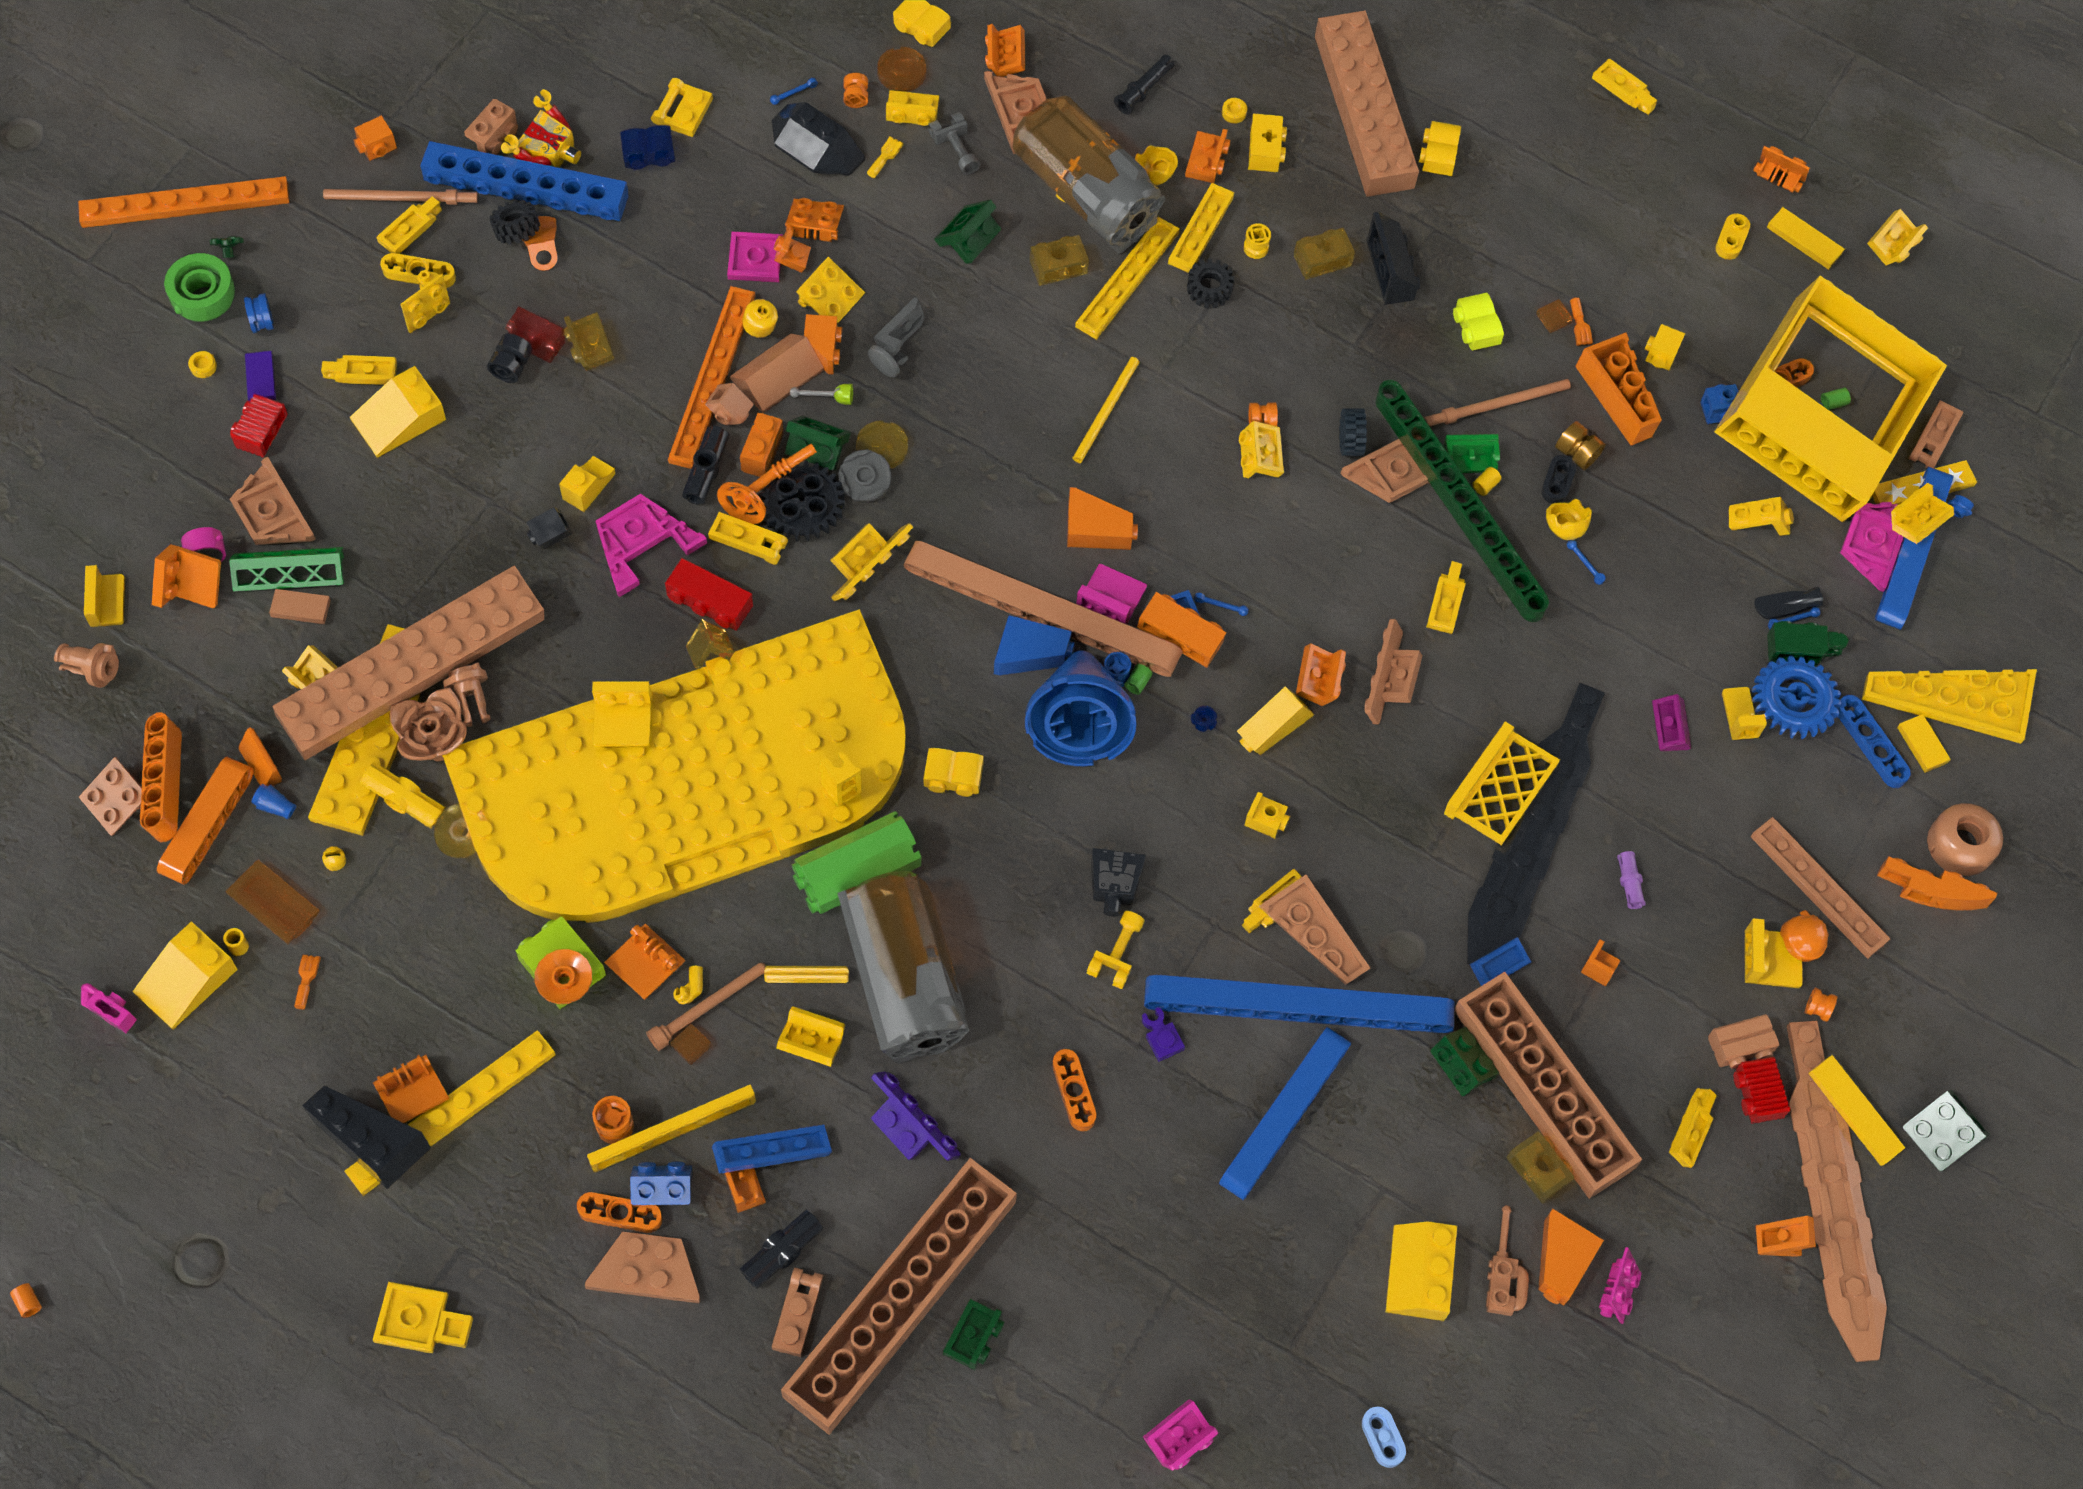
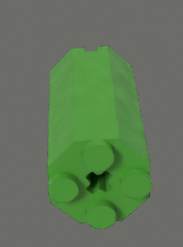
M895 811L794 859L795 863L792 864V868L795 874L793 878L798 889L805 890L807 895L805 900L811 913L813 914L818 911L822 914L841 905L838 897L839 892L846 890L852 897L857 894L860 896L920 867L921 855L919 851L913 852V845L916 844L915 839L901 816L898 817V813Z

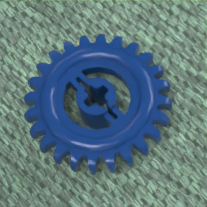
M1789 656L1786 662L1784 658L1779 657L1776 663L1771 661L1767 664V668H1761L1760 675L1754 679V683L1757 685L1753 686L1752 693L1757 692L1759 694L1753 697L1752 702H1761L1755 712L1765 711L1766 720L1772 719L1769 729L1779 724V735H1782L1786 729H1789L1790 738H1793L1796 732L1799 731L1801 739H1804L1809 730L1811 737L1814 738L1818 733V728L1821 733H1824L1827 726L1830 727L1834 724V718L1839 716L1838 708L1841 707L1842 703L1838 699L1841 696V692L1835 690L1838 683L1829 680L1832 676L1830 672H1822L1824 666L1820 665L1816 668L1814 660L1805 663L1804 657L1800 656L1798 661H1796L1793 656ZM1788 680H1800L1812 687L1815 693H1812L1809 687L1801 682H1794L1788 688L1781 687L1780 685ZM1807 704L1815 705L1812 710L1802 712Z

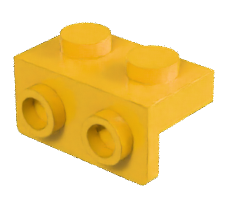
M1899 209L1891 214L1867 244L1885 265L1894 262L1901 263L1910 255L1908 251L1923 240L1924 237L1922 235L1928 227L1925 224L1915 227L1905 213Z
M1927 483L1914 491L1909 498L1896 505L1892 510V530L1918 544L1954 515V507L1933 496V485Z
M308 645L293 667L285 666L282 672L289 677L288 682L298 689H303L338 667L315 646Z
M792 1006L789 1011L788 1021L778 1039L776 1049L831 1067L842 1044L845 1024Z

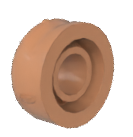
M1971 803L1956 804L1944 810L1931 825L1927 837L1928 849L1936 863L1944 870L1956 872L1962 876H1972L1986 870L1999 855L2003 844V833L1999 822L1988 810ZM1957 830H1966L1972 833L1977 844L1971 845L1964 842L1959 837Z

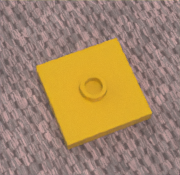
M388 1282L373 1342L433 1354L436 1344L435 1337L441 1313L445 1311L448 1293Z

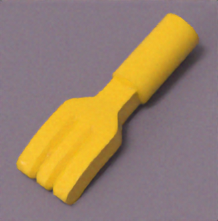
M889 136L881 148V155L869 168L867 174L871 178H875L886 164V161L896 157L903 146V142Z

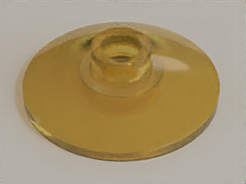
M459 803L448 807L441 813L434 829V838L438 848L447 856L458 859L469 857L477 852L469 829L467 835L462 837V832L468 826ZM479 811L477 815L480 820L487 821L483 812Z

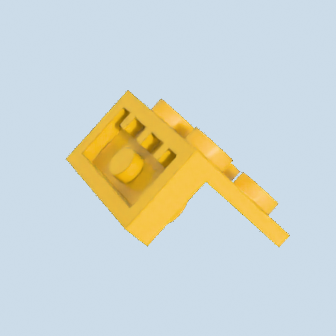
M593 682L592 693L595 702L594 746H649L652 699L649 682Z
M1753 918L1745 929V983L1800 988L1802 986V961L1794 958L1788 952L1780 932L1764 930V919Z

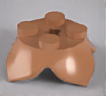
M450 688L436 690L429 695L424 703L415 700H403L391 705L390 722L394 731L400 737V741L397 744L398 751L406 759L443 761L442 755L455 750L466 737L467 727L461 721L460 702Z

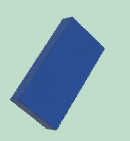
M1517 937L1469 965L1482 986L1503 972H1506L1509 976L1531 963V960Z

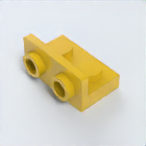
M890 90L888 102L886 103V121L927 126L928 123L937 120L939 95Z
M1256 421L1251 422L1239 435L1243 477L1249 479L1255 473L1279 478L1284 473L1280 427Z

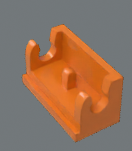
M754 1168L724 1173L738 1213L766 1203Z

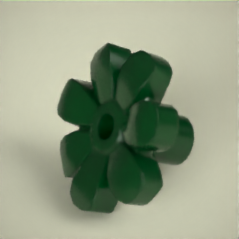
M240 236L212 238L209 240L210 245L222 248L223 258L234 257L233 247L239 243H244L243 238Z

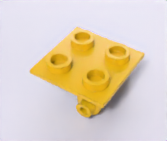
M829 257L796 291L799 295L798 303L802 307L811 306L819 315L837 316V323L865 294Z
M422 270L417 276L420 290L401 303L410 334L416 329L422 328L429 319L437 313H442L450 304L443 274L435 277L431 272Z

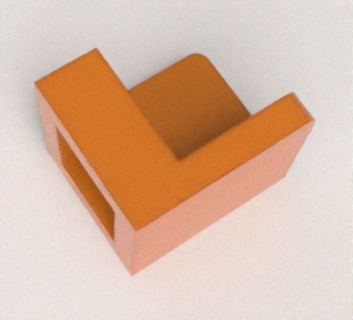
M1600 939L1581 973L1606 987L1621 960L1602 950L1601 948L1605 942Z

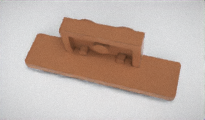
M1390 619L1388 627L1383 632L1384 642L1382 650L1377 655L1376 673L1371 678L1370 696L1365 701V713L1373 724H1380L1385 702L1411 703L1422 660V654L1419 650H1399L1403 631L1396 619Z

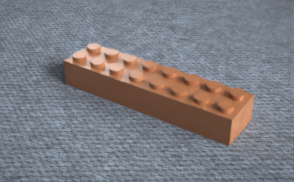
M1366 10L1318 18L1315 39L1366 197L1414 189L1419 170Z
M1506 972L1498 975L1458 1001L1455 1007V1014L1499 1071V1075L1589 1199L1638 1167L1642 1161L1639 1154Z

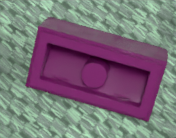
M1675 694L1652 700L1659 750L1678 751L1691 749L1685 703L1681 696Z

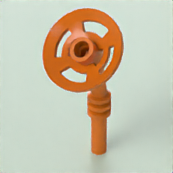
M811 443L789 458H782V462L777 461V465L772 464L770 470L748 487L736 482L722 484L717 492L720 505L732 517L751 524L760 523L766 515V508L756 493L777 477L779 479L782 478V474L787 475V471L792 472L794 466L817 453L815 447ZM727 496H732L737 508L731 504ZM755 511L758 512V514H755V515L746 514V512H747V513H753V512H755Z

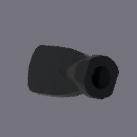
M1819 587L1811 588L1808 591H1787L1761 596L1754 601L1756 611L1765 619H1776L1804 611L1809 607L1823 606V596Z

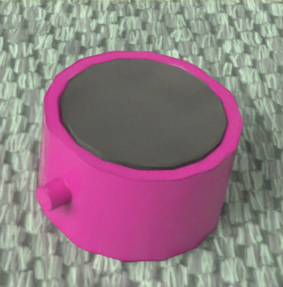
M201 527L188 531L182 536V548L219 559L221 562L225 559V545L220 530L212 527Z

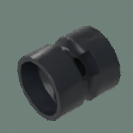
M510 333L503 334L496 346V352L492 354L486 366L487 370L501 381L516 383L524 369L523 365H526L533 352L532 346L520 336Z

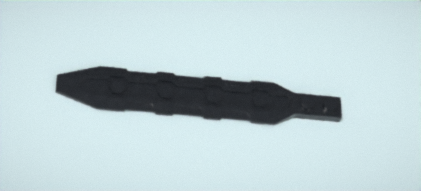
M1579 683L1561 728L1539 743L1538 747L1555 756L1560 761L1503 845L1498 843L1492 856L1493 862L1483 886L1479 887L1468 913L1467 964L1473 963L1510 940L1521 936L1531 912L1530 906L1540 881L1544 880L1551 863L1549 859L1559 835L1563 833L1569 819L1568 813L1578 788L1582 787L1591 765L1587 736L1605 692ZM1543 759L1532 760L1535 771L1547 770L1550 765ZM1532 778L1526 780L1522 792L1534 789ZM1518 798L1516 799L1511 812L1518 811L1520 809Z

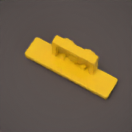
M870 523L866 524L830 560L848 579L831 598L834 601L841 598L847 600L857 590L854 586L860 580L865 582L875 572L872 568L878 562L883 564L892 555L890 550L895 545L899 547L909 539L910 535L908 532L913 526L910 523L902 526L886 542Z

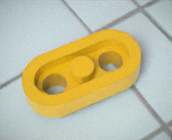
M1731 214L1726 218L1715 246L1716 252L1720 257L1731 260L1739 256L1750 229V222L1747 217L1742 214Z

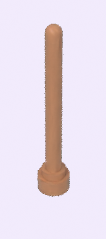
M758 963L668 1025L655 1026L647 1031L646 1034L650 1042L658 1051L668 1046V1041L672 1039V1035L764 974L766 964Z

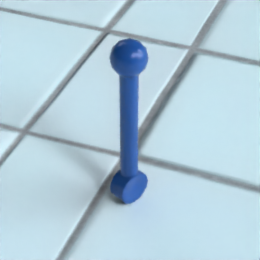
M811 78L807 83L778 96L772 95L770 102L776 105L780 100L809 87H816L818 82L816 78Z
M1569 540L1567 542L1568 549L1573 550L1593 574L1594 582L1598 585L1603 584L1606 579L1605 575L1596 571L1578 549L1575 540Z
M1196 593L1194 596V600L1198 603L1206 602L1238 612L1241 616L1247 615L1249 611L1246 606L1238 607L1205 597L1202 593Z
M1813 607L1809 612L1782 620L1771 619L1768 623V628L1771 629L1774 622H1794L1811 616L1817 618L1821 612L1819 608Z

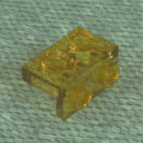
M597 312L574 322L569 316L564 317L567 327H564L563 331L568 342L573 343L574 348L570 349L576 364L581 363L587 371L615 359L603 323Z

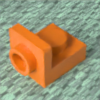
M788 229L783 236L779 235L775 241L773 248L776 250L774 261L802 273L806 268L811 247L791 239L793 231Z

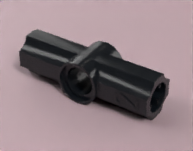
M715 425L707 427L700 448L693 456L694 464L682 493V497L692 504H705L712 482L718 476V466L729 439V432L725 431L722 427ZM706 463H707V464H711V465H709V466H707V467L701 466V465L706 464Z
M806 1209L785 1229H779L764 1242L762 1249L740 1268V1272L753 1287L758 1289L780 1268L785 1269L799 1257L801 1250L824 1230L823 1226Z

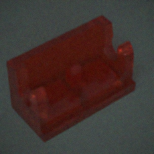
M518 306L505 328L509 331L508 333L520 336L529 342L533 348L532 355L548 363L553 361L566 343L563 328Z

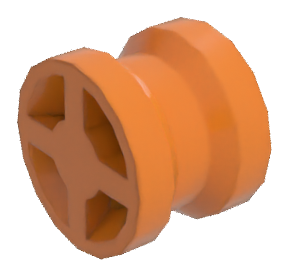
M1814 988L1808 999L1805 1014L1810 1016L1813 1014L1818 1015L1821 1020L1827 1022L1835 1008L1837 996L1833 994L1825 995L1820 989Z

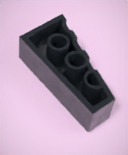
M325 1085L302 1105L311 1120L386 1189L394 1184L431 1149L421 1131Z

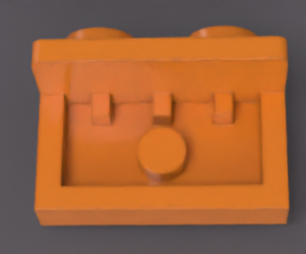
M993 24L987 25L988 35L985 36V42L988 47V55L985 56V61L988 69L992 70L998 77L1025 71V30L1023 27L1018 25L998 31Z
M1311 643L1305 646L1296 695L1320 706L1336 700L1341 693L1340 683L1342 673L1346 667V651L1340 649L1335 653H1331Z

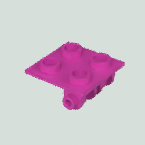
M1628 1247L1625 1248L1622 1259H1617L1616 1263H1612L1609 1279L1606 1282L1611 1287H1605L1604 1292L1606 1294L1603 1293L1599 1305L1602 1316L1611 1318L1612 1314H1615L1620 1324H1623L1625 1315L1631 1313L1633 1306L1632 1292L1634 1288H1638L1641 1280V1271H1639Z

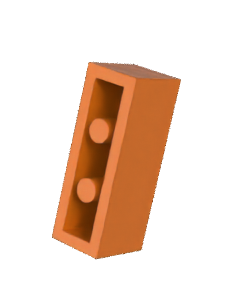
M1158 592L1154 594L1141 614L1137 628L1148 634L1177 645L1182 650V654L1208 668L1220 649L1227 633L1223 631L1219 624L1204 620L1195 610L1191 608L1185 609L1178 605L1169 595H1161Z

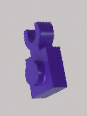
M1157 1007L1155 1014L1158 1019L1151 1021L1148 1019L1147 1014L1144 1013L1142 1014V1023L1147 1029L1151 1030V1032L1146 1034V1039L1158 1062L1184 1051L1185 1046L1173 1023L1164 1025V1013L1161 1008Z

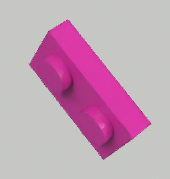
M1188 1399L1145 1434L1143 1438L1161 1465L1173 1471L1187 1465L1190 1461L1189 1457L1195 1452L1209 1447L1213 1442V1438L1219 1432L1215 1427L1209 1425L1194 1401Z

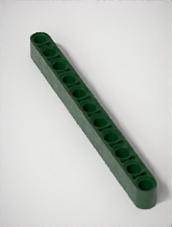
M1394 380L1382 382L1375 399L1377 408L1422 473L1428 478V482L1520 615L1529 622L1539 621L1549 605L1546 593L1402 386ZM1383 394H1390L1394 398H1387ZM1398 415H1406L1408 419H1402ZM1412 435H1419L1422 437V440H1417ZM1426 456H1434L1437 460H1429ZM1441 477H1449L1451 481L1446 482ZM1456 497H1461V498H1463L1466 502H1465V503L1458 502V501L1456 500ZM1471 518H1476V519H1478L1481 523H1480V524H1475V523H1473L1470 519H1471ZM1485 539L1493 540L1496 545L1487 544ZM1505 560L1510 566H1503L1499 561ZM1514 582L1523 583L1525 588L1517 587ZM1529 603L1537 604L1540 609L1531 608Z

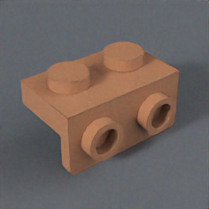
M493 99L464 131L465 136L476 142L478 151L497 155L501 151V145L506 142L504 138L509 134L515 135L518 125L515 110L497 99Z

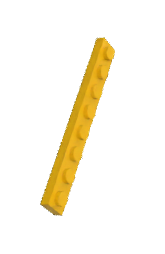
M537 1030L450 1093L448 1100L424 1112L408 1125L421 1131L429 1145L433 1146L556 1055L555 1051ZM358 1162L345 1170L346 1175L362 1196L381 1184Z

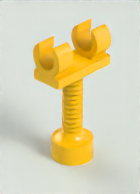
M1124 911L1120 920L1123 929L1110 956L1096 950L1086 974L1096 978L1102 965L1110 967L1117 971L1113 980V986L1123 989L1132 966L1120 961L1132 933L1140 932L1145 920L1134 912Z

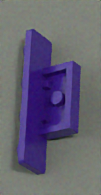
M884 1071L874 1073L871 1076L872 1080L889 1097L871 1119L908 1160H913L929 1142L947 1161L958 1159L961 1156V1153L956 1149V1142L937 1128L938 1123L933 1117L921 1111L918 1107V1101L899 1087L900 1083L893 1074Z

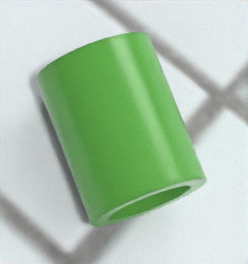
M1845 387L1821 394V403L1828 410L1849 405L1851 402L1849 391Z
M1137 664L1124 686L1131 693L1140 695L1153 673L1145 665Z

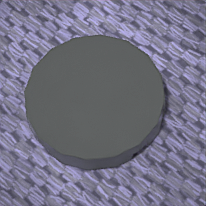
M866 449L855 451L844 459L838 473L839 482L842 483L844 493L852 500L862 503L874 502L883 497L890 488L892 479L890 466L882 455Z

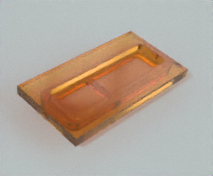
M257 860L225 891L227 895L287 945L294 938H298L320 913L319 909L260 860Z

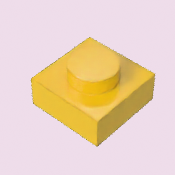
M442 1311L435 1337L436 1343L466 1348L473 1317Z

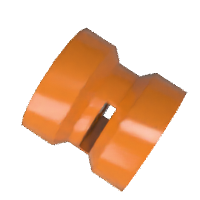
M861 73L846 75L844 77L845 105L851 108L864 107L868 103V92L866 91L868 89V78Z
M1268 402L1266 405L1249 403V424L1256 421L1277 426V403Z

